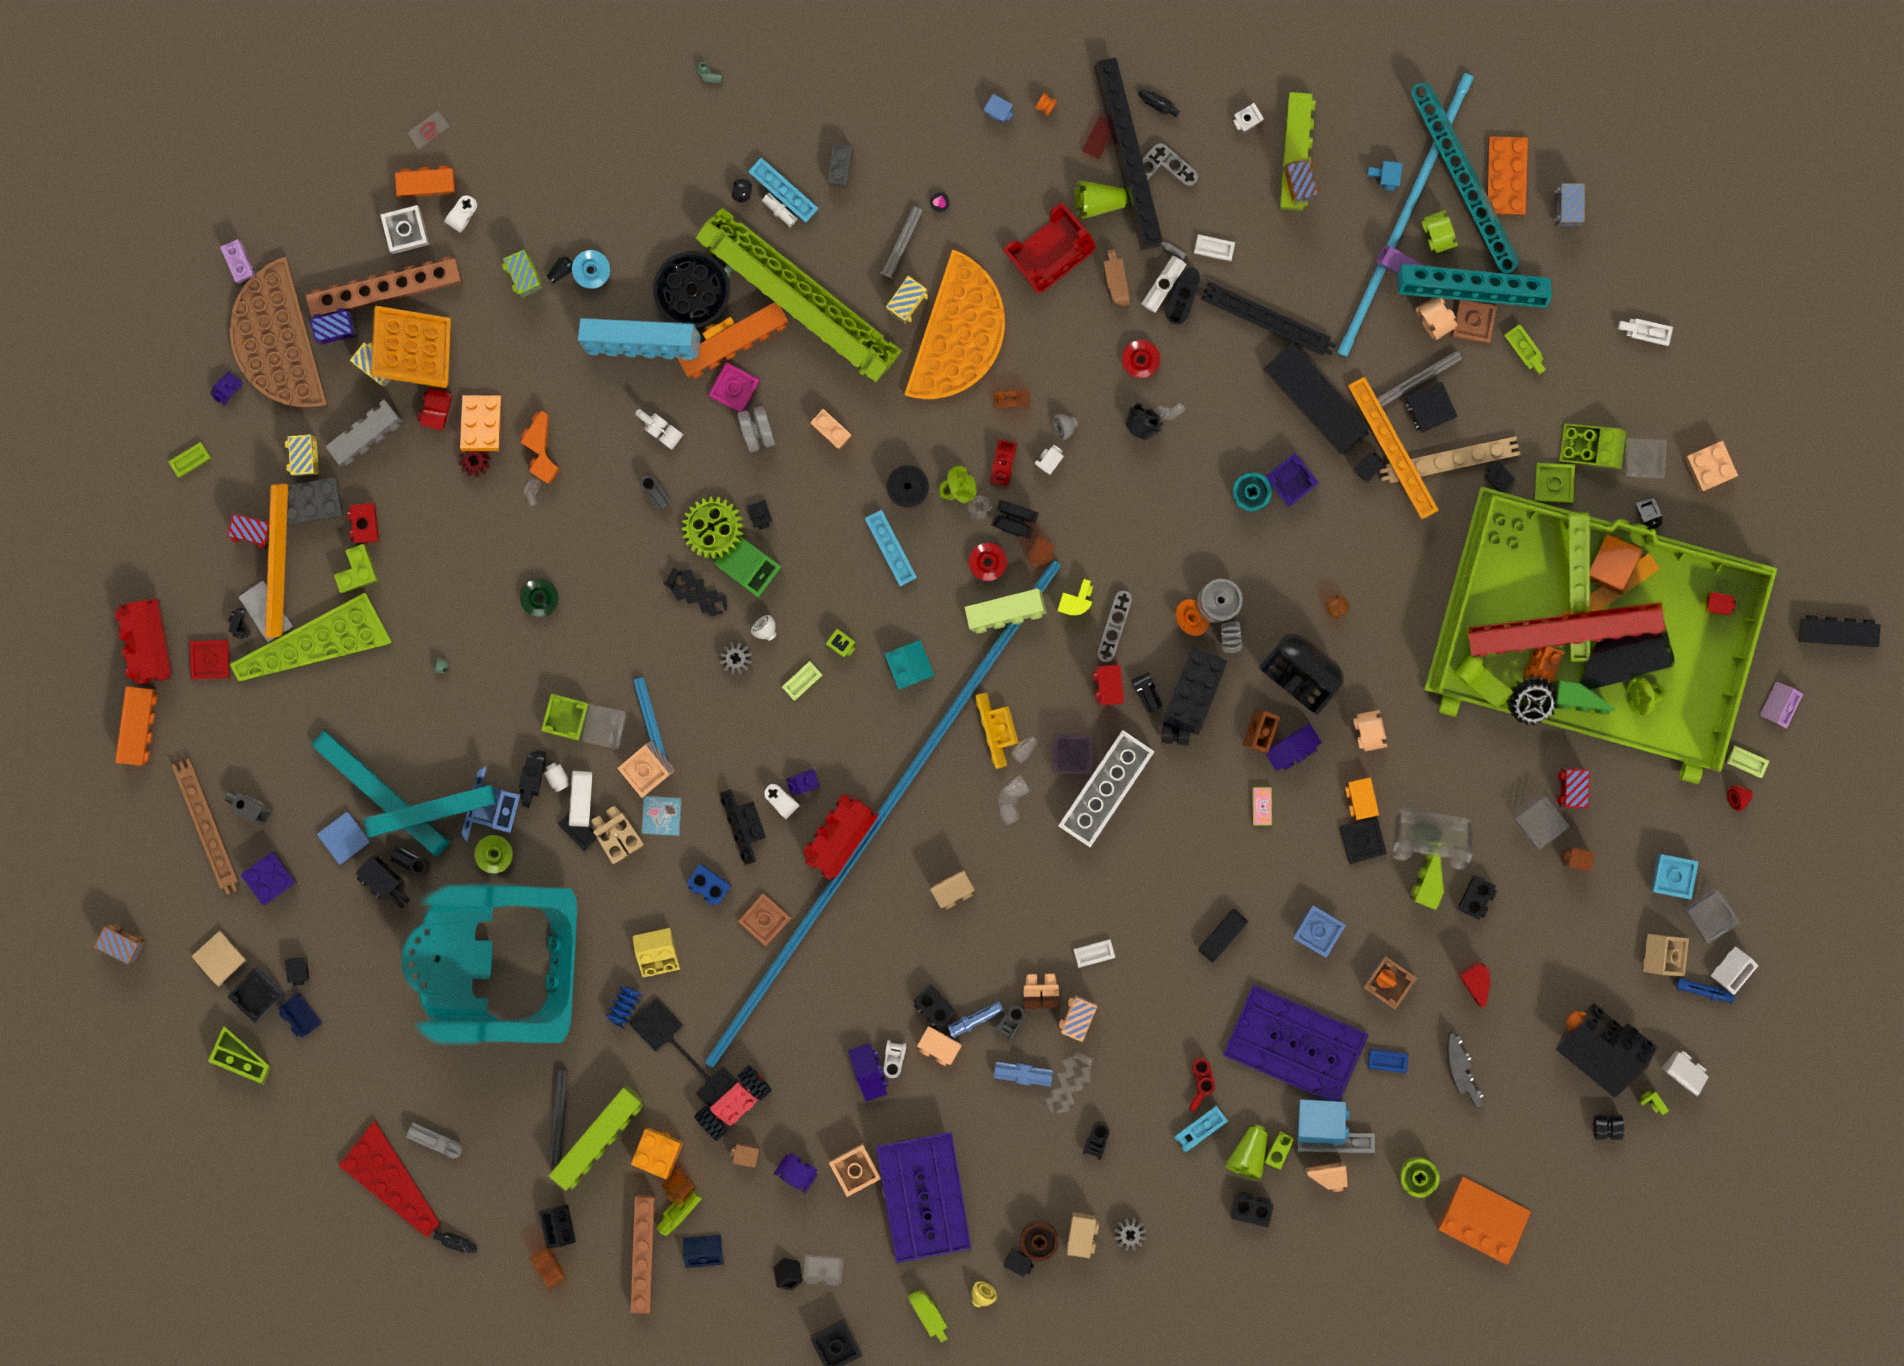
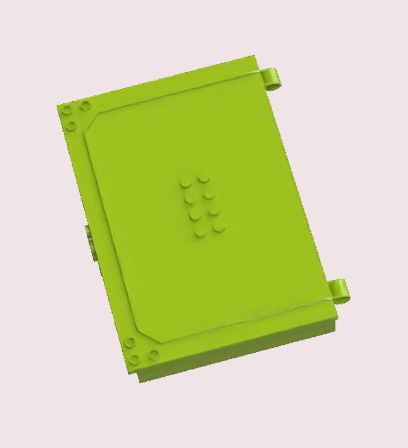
M1480 486L1424 687L1426 691L1442 695L1438 713L1457 718L1461 701H1466L1511 714L1508 710L1507 699L1496 709L1454 673L1461 663L1471 655L1468 627L1559 616L1570 608L1569 513L1576 512ZM1589 516V570L1607 534L1610 536L1617 535L1628 544L1632 542L1639 545L1640 549L1643 550L1641 558L1650 553L1660 567L1658 571L1602 610L1662 602L1664 621L1673 650L1675 664L1672 668L1634 676V678L1643 677L1650 684H1659L1665 690V696L1662 701L1655 703L1654 709L1650 714L1638 715L1631 709L1628 702L1630 692L1627 693L1628 683L1631 680L1590 689L1591 692L1615 708V711H1610L1609 715L1595 713V709H1590V712L1576 711V707L1571 706V710L1553 709L1554 715L1549 714V720L1544 718L1542 723L1682 761L1679 779L1699 784L1703 767L1718 772L1722 770L1777 568L1656 535L1655 530H1648V526L1641 524L1632 526L1629 525L1630 521L1616 519L1613 522H1608ZM1590 581V593H1592L1600 585ZM1714 592L1734 596L1733 600H1736L1735 611L1731 612V615L1705 612L1708 593ZM1590 640V656L1597 643ZM1565 643L1559 647L1550 645L1549 647L1564 652L1553 684L1555 685V681L1580 683L1588 661L1571 662L1570 643ZM1526 648V650L1521 652L1511 650L1504 654L1488 653L1486 656L1479 658L1483 660L1482 665L1488 672L1512 690L1511 686L1516 687L1517 681L1523 682L1525 669L1533 648Z

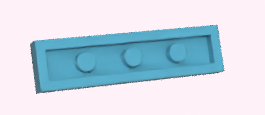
M762 158L750 169L749 173L805 223L818 211L819 208Z
M880 510L866 517L865 520L899 586L916 579L917 577L883 511Z

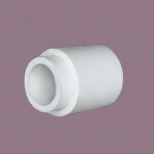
M552 763L545 767L547 771L544 772V775L552 789L558 792L569 786V779L561 764L556 765V763Z

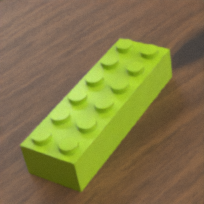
M626 1084L551 1172L549 1177L565 1191L569 1187L573 1190L581 1180L579 1175L581 1173L585 1175L594 1165L591 1161L594 1158L598 1160L606 1151L604 1148L606 1143L608 1145L612 1144L618 1136L616 1133L618 1129L623 1131L631 1121L629 1116L631 1114L635 1116L644 1106L641 1104L644 1099Z

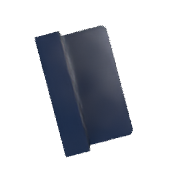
M721 1235L684 1238L683 1257L685 1267L724 1265Z

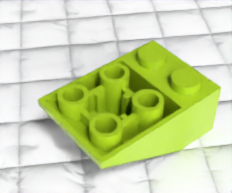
M1565 423L1559 461L1622 469L1627 431L1617 428Z
M1433 847L1432 850L1428 849L1426 853V865L1420 868L1417 876L1420 878L1419 882L1413 886L1410 895L1412 896L1411 900L1437 910L1444 889L1440 849Z

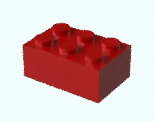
M1121 666L1096 667V671H1092L1093 683H1097L1098 690L1094 691L1095 702H1099V705L1124 703Z

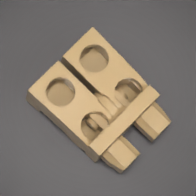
M613 806L606 811L611 819L609 822L605 823L599 815L591 820V823L595 829L593 832L612 864H616L646 844L640 838L626 815L621 813L616 806Z

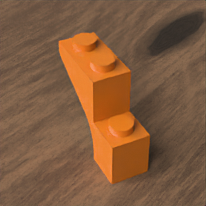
M541 410L540 413H535L531 419L533 424L529 429L526 428L520 438H522V444L539 454L538 458L534 457L530 462L529 467L531 468L529 471L550 485L560 468L554 465L547 455L549 416Z

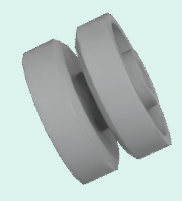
M763 405L753 409L755 417L753 421L747 410L737 413L740 421V430L750 453L760 450L758 440L760 437L766 448L776 445Z
M1227 579L1211 581L1197 595L1196 606L1199 614L1210 623L1220 624L1227 622L1237 615L1242 607L1243 598L1241 590L1235 583Z

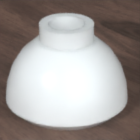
M765 615L759 618L753 624L751 634L758 639H767L768 641L774 639L777 633L775 632L776 625L773 617Z

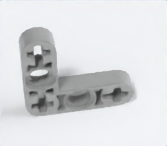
M1156 144L1143 158V164L1150 162L1153 165V170L1146 172L1147 180L1150 179L1160 166L1165 168L1185 186H1193L1198 180L1197 172L1164 144ZM1161 148H1163V153L1165 156L1163 157L1160 155L1156 159V161L1159 162V164L1157 165L1153 159L1148 157L1151 155L1154 158L1157 154L1156 149L1160 150ZM1170 161H1179L1180 168L1172 170L1169 167ZM1183 166L1187 168L1184 170L1185 173H1187L1188 175L1190 173L1193 174V182L1190 180L1186 182V176L1183 173L1181 174V176L1177 175L1179 172H1181Z

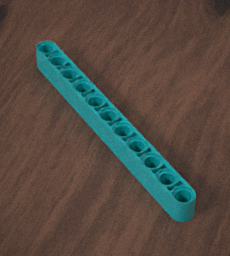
M1420 82L1412 88V97L1498 268L1503 273H1511L1518 267L1519 258L1433 87L1428 82ZM1419 87H1423L1426 90L1425 96L1419 94ZM1428 104L1434 106V113L1428 111ZM1437 121L1443 124L1442 131L1436 128ZM1446 138L1451 140V148L1445 145ZM1454 156H1458L1460 158V165L1454 163ZM1463 173L1468 174V176H1469V181H1468V182H1465V181L1462 179V174H1463ZM1471 190H1474V191L1477 192V194H1478V198H1477V199H1473V198L1471 197V195H1470ZM1480 207L1486 210V216H1482L1479 213ZM1488 225L1495 227L1494 234L1488 231ZM1497 242H1501L1504 245L1503 251L1497 248ZM1506 259L1512 261V268L1505 265Z

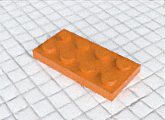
M1489 137L1487 197L1496 214H1526L1528 138Z

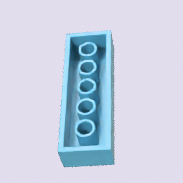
M580 318L578 341L589 355L605 353L608 356L623 354L627 357L642 355L645 358L661 356L664 359L680 357L683 360H692V358L699 357L701 336L694 324Z

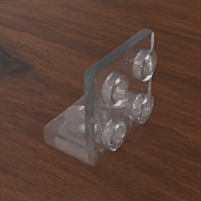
M589 705L582 741L619 750L627 711Z

